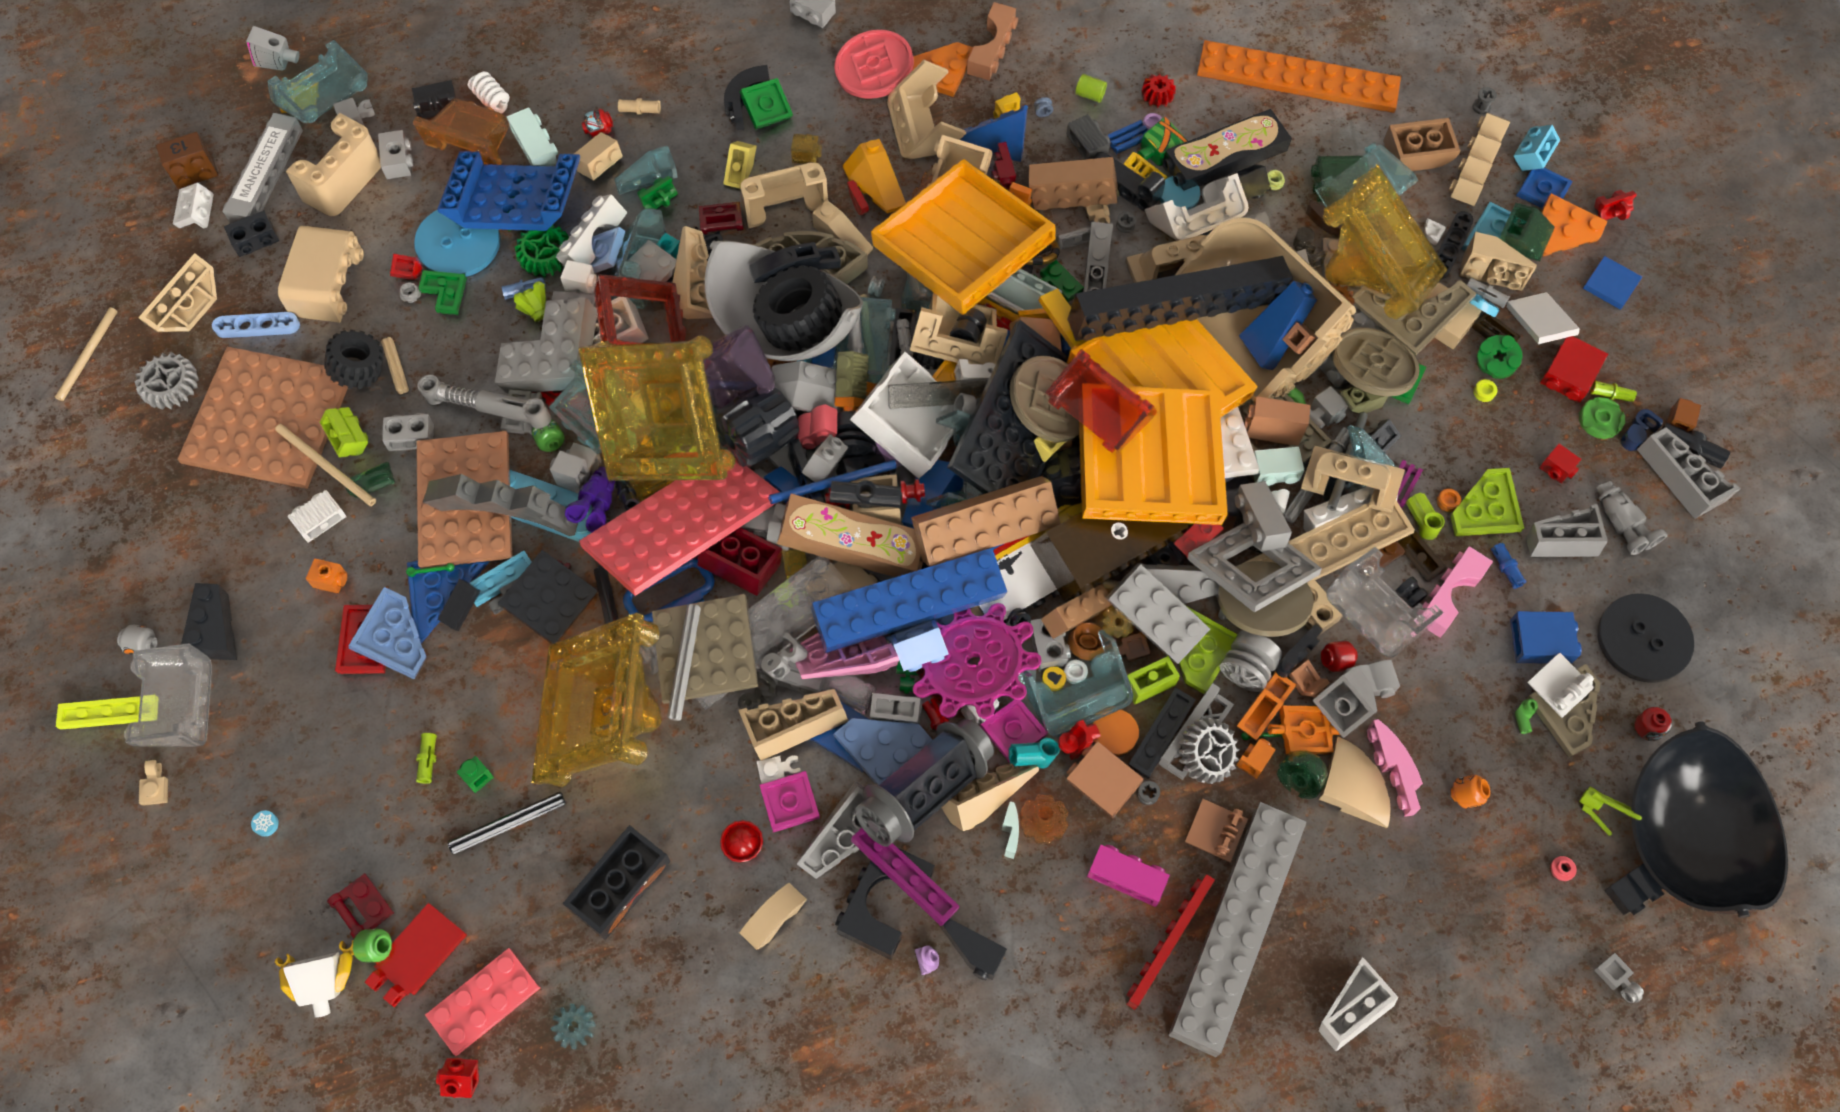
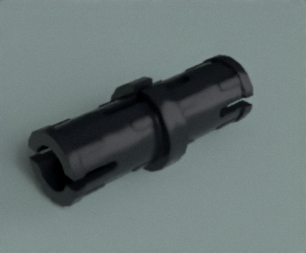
M619 478L615 482V488L618 491L617 495L624 504L625 509L629 510L639 504L636 499V491L630 486L626 478Z

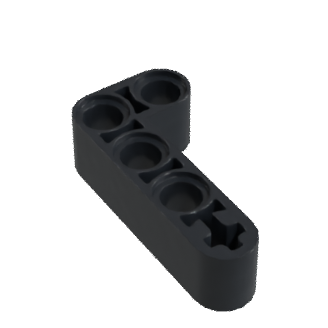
M1099 152L1093 159L1111 156L1105 152ZM1114 159L1119 196L1144 212L1145 209L1154 206L1162 198L1165 187V180L1162 175L1153 171L1146 178H1143Z

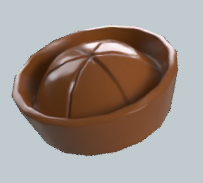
M1090 622L1082 623L1073 628L1067 640L1071 652L1078 658L1088 661L1096 660L1103 656L1108 645L1103 629L1097 624Z

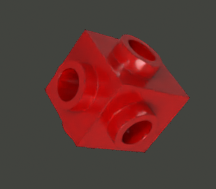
M447 1058L442 1069H438L436 1084L440 1085V1096L472 1098L479 1082L478 1060Z

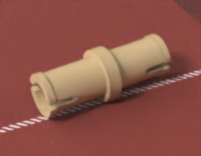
M637 98L636 100L619 99L618 110L619 112H636L637 115H642L643 113L660 114L661 103L659 100L646 101L642 100V98Z

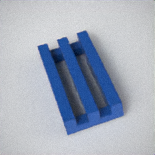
M1139 120L1108 134L1110 147L1118 154L1140 144L1143 135L1147 132V127L1143 126V122Z

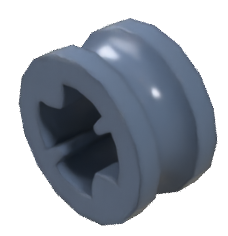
M1042 97L1035 101L1034 107L1037 116L1046 117L1052 114L1053 106L1050 98Z

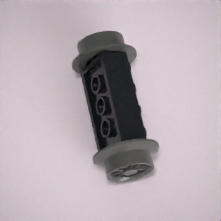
M961 719L956 724L951 722L941 723L936 730L937 737L879 786L876 784L866 785L863 789L864 801L855 809L856 817L864 831L882 846H889L895 840L909 842L913 839L914 831L971 781L983 778L988 771L987 761L993 756L994 750L989 737L981 727L968 719Z

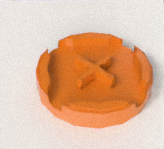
M1105 710L1093 722V724L1097 725L1101 734L1097 740H1094V743L1096 744L1098 741L1116 757L1130 752L1138 741L1139 728L1137 722L1131 714L1123 710Z

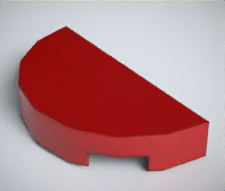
M854 180L847 182L848 190L855 210L860 216L864 215L869 211V206Z

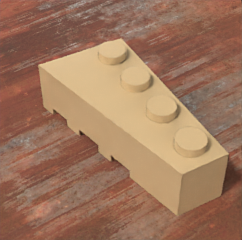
M835 689L804 695L802 699H785L779 704L758 705V708L751 710L747 708L739 709L750 740L761 761L848 722Z

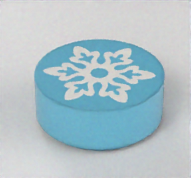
M266 810L258 812L251 821L252 830L263 837L272 835L279 825L277 816Z

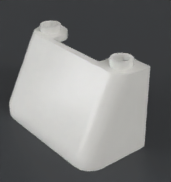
M1236 173L1205 185L1202 189L1204 203L1187 210L1186 206L1177 207L1174 205L1173 200L1149 207L1145 209V212L1151 224L1178 241L1208 232L1225 221L1241 218L1246 215L1249 207L1238 174Z

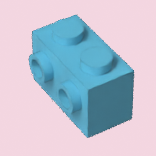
M1553 125L1535 126L1529 129L1514 154L1515 161L1522 171L1545 167L1560 142V138Z

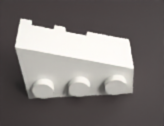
M1363 957L1319 1028L1321 1035L1335 1051H1338L1394 1007L1398 996Z

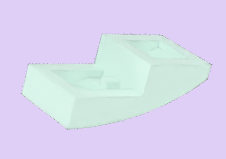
M1010 801L1002 831L1011 833L1004 856L1014 859L1018 844L1019 820L1015 803Z

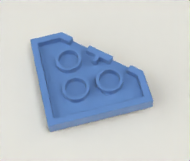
M384 587L350 642L349 649L415 679L426 660L416 625L411 616L406 597Z
M857 718L850 719L833 734L869 778L878 786L933 741L919 724Z

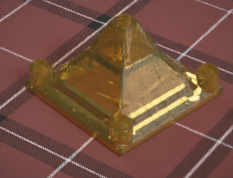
M1376 165L1367 173L1354 180V186L1342 198L1324 209L1323 219L1328 226L1338 227L1343 223L1338 248L1325 268V275L1334 284L1339 282L1340 285H1363L1383 294L1389 293L1392 297L1385 301L1384 311L1389 318L1397 320L1407 313L1411 314L1418 310L1447 272V269L1380 166Z
M697 336L683 342L612 345L608 341H601L592 346L578 348L608 480H723L728 477L727 472L734 468L735 458L729 450L720 449L703 360L709 358L713 352V346L708 338Z
M634 613L549 646L531 783L538 785L547 783L564 787L571 781L572 774L615 761L635 766L645 761L648 755L646 743L635 738L637 735L657 730L662 718L655 697L646 685L642 657L639 654L640 645L651 647L658 641L660 633L656 624L644 620V615Z

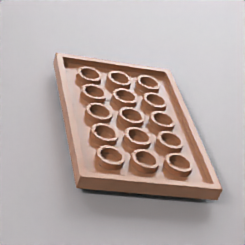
M507 431L417 441L418 566L420 568L445 566L447 563L458 565L510 559L513 557L511 516L475 510L440 511L423 503L429 481L463 474L478 483L499 480L510 486L509 437Z

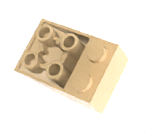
M1475 232L1463 254L1459 276L1469 280L1472 277L1477 281L1486 282L1490 285H1499L1512 290L1522 291L1537 265L1498 237Z

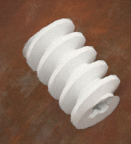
M484 71L471 77L467 84L468 88L485 105L490 113L493 115L504 113L510 97L500 87V84L491 77V74Z

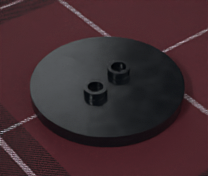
M1639 593L1620 597L1603 612L1599 620L1598 641L1603 654L1614 668L1629 678L1647 683L1667 681L1682 672L1691 661L1694 652L1692 629L1684 615L1675 606L1662 598Z

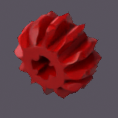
M1160 72L1157 76L1151 74L1149 78H1146L1141 89L1144 102H1149V106L1154 104L1157 108L1160 105L1166 107L1168 103H1172L1176 92L1174 79H1168V74L1163 77L1160 75Z

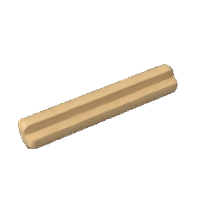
M391 337L384 338L381 344L395 389L398 394L402 395L409 391L408 384L393 339Z

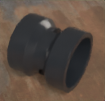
M1413 576L1404 581L1395 590L1399 596L1406 599V604L1410 608L1418 605L1429 595L1424 588L1418 586V581Z

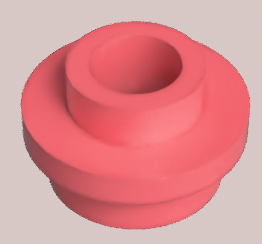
M1559 856L1552 861L1551 873L1556 879L1569 881L1576 875V865L1570 858ZM1561 864L1567 867V872L1561 869Z

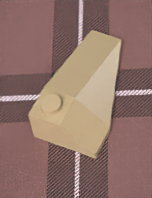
M1010 763L996 768V772L987 773L983 778L971 781L941 808L950 823L962 831L970 830L987 819L1039 771V768L1036 765L1014 766Z

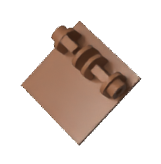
M1202 799L1185 842L1231 863L1248 818L1243 817V812L1239 809H1234L1232 812Z

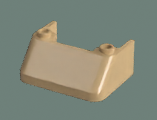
M923 60L891 91L887 101L900 153L908 159L937 155L934 148L937 140L941 139L942 135L960 140L966 134L965 130L944 122H940L934 127L929 107L938 97L936 84L949 72L948 69Z

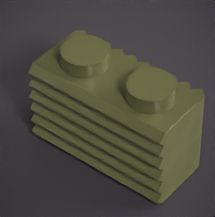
M854 351L837 352L835 397L867 398L866 394L868 392L866 390L868 389V383L866 381L868 380L867 372L869 371L867 369L869 366L867 364L869 362L867 354Z

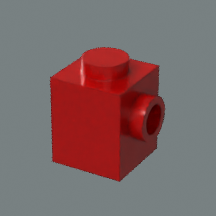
M1559 443L1539 468L1546 472L1550 478L1562 484L1567 477L1569 479L1574 477L1579 470L1576 466L1582 459Z

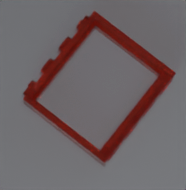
M599 274L594 287L603 358L681 365L684 357L688 355L687 348L689 344L685 340L686 327L682 323L683 310L679 306L680 295L677 294L676 283ZM611 296L664 301L672 346L617 341Z

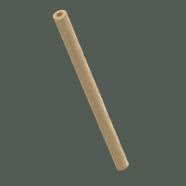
M279 424L276 426L275 430L366 504L369 506L375 504L376 499L284 425Z

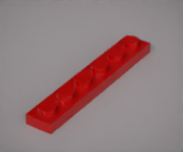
M1206 874L1203 880L1199 878L1196 880L1190 890L1194 893L1190 901L1187 899L1183 901L1178 909L1181 916L1177 922L1172 919L1165 931L1169 934L1165 942L1160 940L1152 953L1156 955L1153 962L1149 963L1147 961L1139 974L1143 976L1142 980L1138 985L1133 983L1126 994L1130 998L1126 1005L1134 1010L1139 1006L1215 879Z

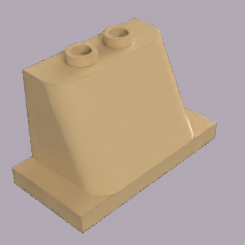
M1206 235L1158 245L1145 253L1126 257V264L1133 282L1157 279L1158 272L1181 267L1188 254L1192 252L1196 254L1199 251L1198 243Z
M933 293L929 309L921 307L910 351L958 363L959 359H968L969 364L983 365L989 362L996 364L1005 343L1007 329L997 327L996 309L976 304L972 308L981 311L987 319L978 342L974 343L952 337L950 332L957 322L956 320L960 313Z
M1314 446L1301 489L1324 495L1330 476L1372 487L1374 491L1369 508L1392 514L1405 469Z

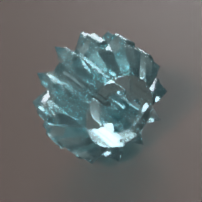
M570 1004L569 1012L562 1007L560 1008L562 1017H553V1020L558 1023V1025L551 1026V1031L558 1032L553 1039L556 1042L561 1041L563 1048L570 1044L571 1048L575 1050L578 1047V1041L585 1046L587 1041L584 1037L592 1038L594 1036L588 1030L596 1027L594 1021H589L593 1014L590 1011L585 1013L586 1007L583 1005L576 1010V1006ZM573 1021L579 1025L578 1028H574L576 1030L574 1032L568 1029L569 1025L572 1026L571 1022Z

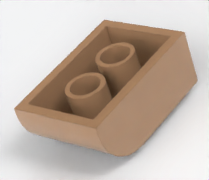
M1449 118L1389 125L1383 140L1394 173L1438 168L1453 161L1460 153Z

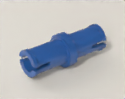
M1499 543L1494 548H1491V552L1500 564V571L1506 574L1512 588L1517 589L1526 584L1527 581L1519 571L1516 559H1512L1505 544Z

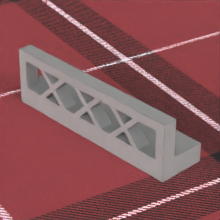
M1213 683L1159 762V765L1181 780L1185 778L1188 772L1180 771L1171 765V762L1174 758L1182 757V754L1177 752L1182 748V745L1178 742L1184 740L1182 732L1188 731L1187 725L1194 724V721L1198 719L1219 718L1223 722L1234 705L1218 694L1221 688ZM1214 700L1226 707L1223 713L1212 714L1210 705Z

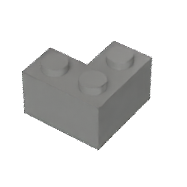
M573 443L570 449L566 452L559 451L557 457L552 459L550 471L558 487L579 493L581 487L587 483L594 471L598 469L602 460L597 450Z

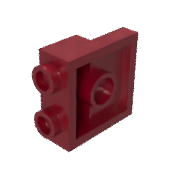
M1002 142L998 143L997 152L994 153L995 164L991 171V177L1009 191L1011 184L1015 183L1016 173L1007 143Z

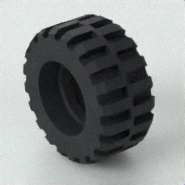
M799 266V268L790 267L787 271H780L775 277H770L767 280V284L761 286L759 294H756L754 299L753 313L754 319L764 336L774 347L786 351H791V349L793 351H801L802 348L808 349L813 347V344L817 342L819 344L826 335H830L833 327H836L841 317L842 302L825 272L811 266L809 268L807 266ZM802 304H805L803 307H801V308L798 309L797 311H794V312L790 313L794 308H796V307H798V306H800V305H802Z

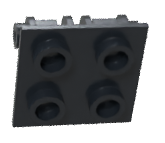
M452 80L412 88L413 106L417 113L418 121L458 113Z

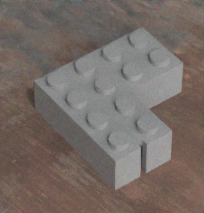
M586 297L568 299V302L564 299L546 301L540 340L501 343L495 384L507 394L509 389L543 392L587 388L597 309Z

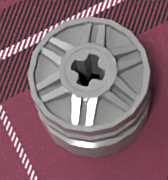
M1243 630L1238 633L1231 645L1232 650L1226 653L1225 658L1220 664V670L1226 678L1239 687L1253 692H1262L1271 678V672L1277 668L1283 657L1282 651L1267 637Z

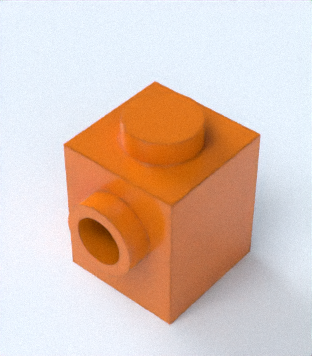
M314 558L306 580L313 588L339 594L341 587L346 584L347 572L341 564Z

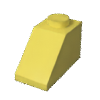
M740 141L730 143L723 185L741 189L742 181L749 178L753 168L756 145Z

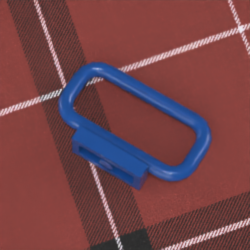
M691 559L645 590L688 568L695 567L704 577L705 584L657 610L704 602L703 596L714 587L715 579L713 574L699 567L698 559ZM627 590L623 596V604L631 618L640 624L653 622L652 612L646 615L640 614L632 602L634 595Z

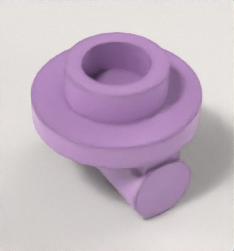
M924 946L915 950L921 975L929 974L938 968L939 955L932 947Z

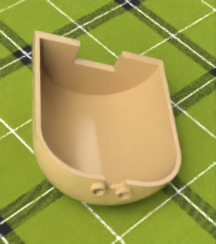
M1234 218L1221 223L1208 236H1204L1198 243L1199 251L1196 254L1192 252L1186 256L1184 264L1177 271L1176 275L1284 256L1293 276L1289 285L1293 281H1297L1300 283L1305 282L1314 290L1312 294L1317 301L1304 323L1315 331L1318 339L1303 356L1288 347L1274 370L1261 368L1239 337L1269 305L1258 306L1255 309H1242L1234 313H1221L1214 317L1197 318L1258 386L1251 398L1253 401H1255L1256 396L1271 399L1279 396L1284 397L1295 388L1294 383L1302 379L1306 380L1335 350L1343 339L1340 336L1341 333L1350 329L1354 321L1351 315L1356 313V308L1270 227L1255 219Z

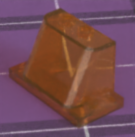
M454 98L431 120L418 116L415 117L413 125L425 145L444 151L448 143L473 152H480L483 164L501 165L502 160L497 150L509 128V123L504 115L491 107L486 106L484 108L472 101Z

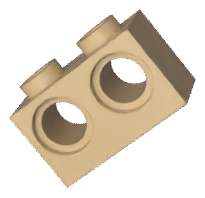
M1313 579L1307 582L1312 591L1314 603L1311 616L1305 626L1310 630L1316 624L1323 630L1320 633L1321 635L1339 622L1344 613ZM1317 614L1323 615L1326 620H1320Z

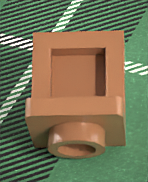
M1303 659L1301 663L1292 668L1291 673L1288 675L1292 682L1296 684L1295 687L1301 696L1317 697L1329 684L1327 679L1319 677L1309 659Z

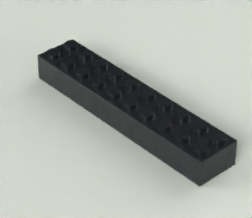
M1284 256L1076 293L1067 320L1075 341H1089L1100 336L1110 337L1116 333H1131L1137 329H1151L1158 325H1172L1179 321H1193L1206 316L1214 317L1221 313H1234L1242 309H1255L1258 306L1270 305L1287 289L1293 276Z

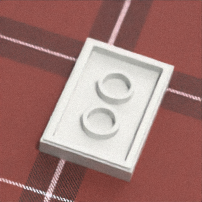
M1547 292L1507 302L1508 310L1538 344L1575 336L1579 333L1580 328Z

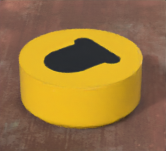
M1053 666L1044 671L1042 683L1046 689L1058 691L1064 687L1066 674L1061 668Z

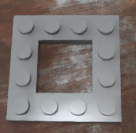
M1245 523L1192 550L1188 554V560L1253 612L1260 610L1319 576L1322 569L1288 543L1287 547L1261 551L1282 568L1255 583L1227 561V559L1251 546L1259 549L1257 543L1252 539V533L1248 525H1245Z

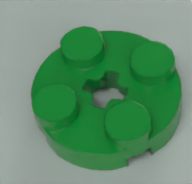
M1491 336L1480 345L1476 355V362L1484 374L1487 373L1495 379L1507 378L1513 375L1521 365L1522 350L1512 336ZM1497 352L1505 356L1502 362L1499 359H1494Z

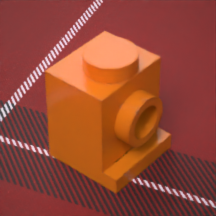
M1260 738L1256 745L1251 743L1236 766L1257 779L1276 749L1272 747L1269 741Z

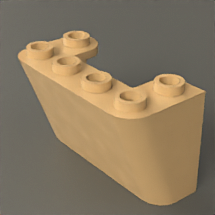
M942 135L941 139L937 140L934 148L939 160L932 169V183L963 159L987 175L992 151Z
M807 163L743 180L741 183L740 203L748 229L760 226L765 222L766 213L764 207L803 197L806 207L811 211H815L828 200L827 179L822 166L818 163Z

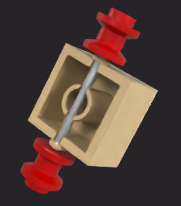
M896 474L865 477L851 481V483H859L868 480L875 485L897 486ZM916 479L912 485H906L904 481H900L903 504H906L907 500L911 498L921 502V497H925L924 483L919 484V479ZM829 488V493H825L826 504L836 507L844 505L846 509H850V504L830 502L831 488ZM862 492L860 494L863 497L871 496L869 492ZM853 504L854 512L901 525L900 508L872 506L864 509L857 504Z

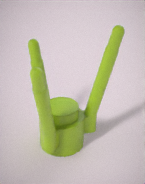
M1591 786L1587 788L1579 802L1584 804L1581 810L1589 814L1609 836L1612 835V832L1592 811L1593 809L1598 811L1604 803L1637 820L1642 819L1640 815L1631 811V807L1602 794Z

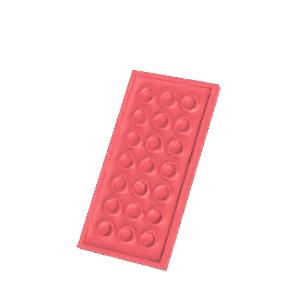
M725 449L579 540L581 547L636 596L775 505L776 503L770 504L768 496L779 493V491L749 467L740 466L737 459H732L728 455L729 451Z

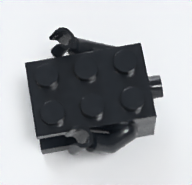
M1079 435L1075 438L1077 441L1071 447L1055 452L1048 459L1043 470V477L1051 481L1057 509L1064 505L1072 506L1082 503Z

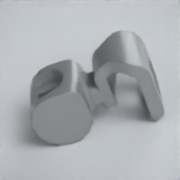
M787 632L783 636L793 644V651L789 652L782 648L780 655L776 653L767 654L761 663L762 669L777 680L784 678L790 672L789 661L796 663L806 659L808 655L806 648Z

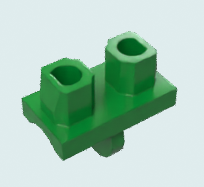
M669 176L664 179L659 177L654 181L652 187L649 189L642 188L637 192L642 206L648 214L661 205L668 207L670 205L669 200L678 195L673 185V180Z

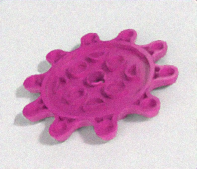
M1001 603L991 605L988 612L983 616H975L972 614L971 609H966L954 613V619L950 624L941 625L937 623L948 655H945V658L937 663L929 661L922 664L925 676L914 684V694L919 698H926L933 694L941 695L943 700L939 710L942 716L949 719L953 718L958 710L965 705L974 706L980 718L990 719L995 712L993 704L997 698L1009 696L1016 701L1024 699L1027 689L1018 680V676L1023 671L1038 669L1042 662L1041 656L1038 653L1027 652L1022 648V643L1033 634L1032 624L1021 622L1015 626L1006 625L1003 621L1006 615V607ZM978 657L980 661L976 666V664H969V659Z

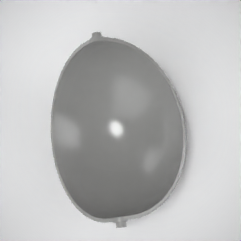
M713 241L710 245L712 251L705 272L707 303L714 320L722 332L742 349L773 360H805L823 354L835 347L855 325L863 306L862 298L847 284L825 272L842 302V313L836 327H833V331L829 336L826 335L822 342L819 344L817 342L808 349L802 348L801 351H793V349L786 351L774 347L764 336L754 319L753 313L756 294H759V289L762 285H766L767 282L754 283L749 265L775 251L735 241ZM802 304V305H800V306L794 308L790 313H792V312H794V311H797L798 309H800L801 307H803L805 304Z

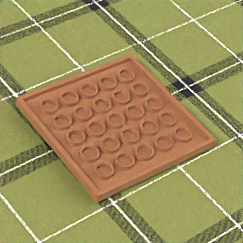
M227 347L177 460L185 465L308 489L317 464L280 435L275 428L279 424L284 425L321 455L328 437L320 424V420L327 409L337 408L338 410L341 407L348 386L344 385L342 387L338 385L337 381L333 382L331 376H327L324 365Z

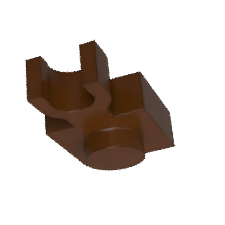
M1142 632L1121 638L1122 646L1111 645L1107 647L1108 652L1113 650L1118 652L1116 657L1110 658L1111 663L1119 661L1124 656L1127 657L1128 662L1151 656L1145 635Z

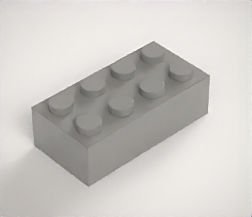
M1136 564L1105 598L1166 656H1169L1177 664L1210 630L1205 623L1141 564Z

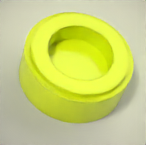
M1480 380L1473 389L1474 396L1482 402H1489L1497 394V386L1490 380Z

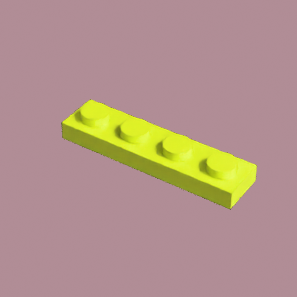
M156 695L58 704L56 727L58 729L157 721L159 698Z

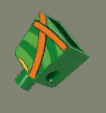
M1164 117L1143 135L1141 150L1137 154L1145 160L1151 159L1157 166H1162L1165 151L1188 140Z

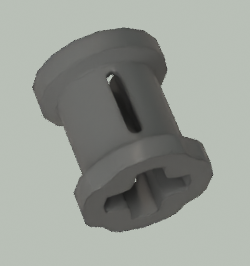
M1483 87L1479 90L1478 99L1473 103V110L1476 113L1486 114L1490 111L1491 103L1497 97L1495 90L1490 87Z

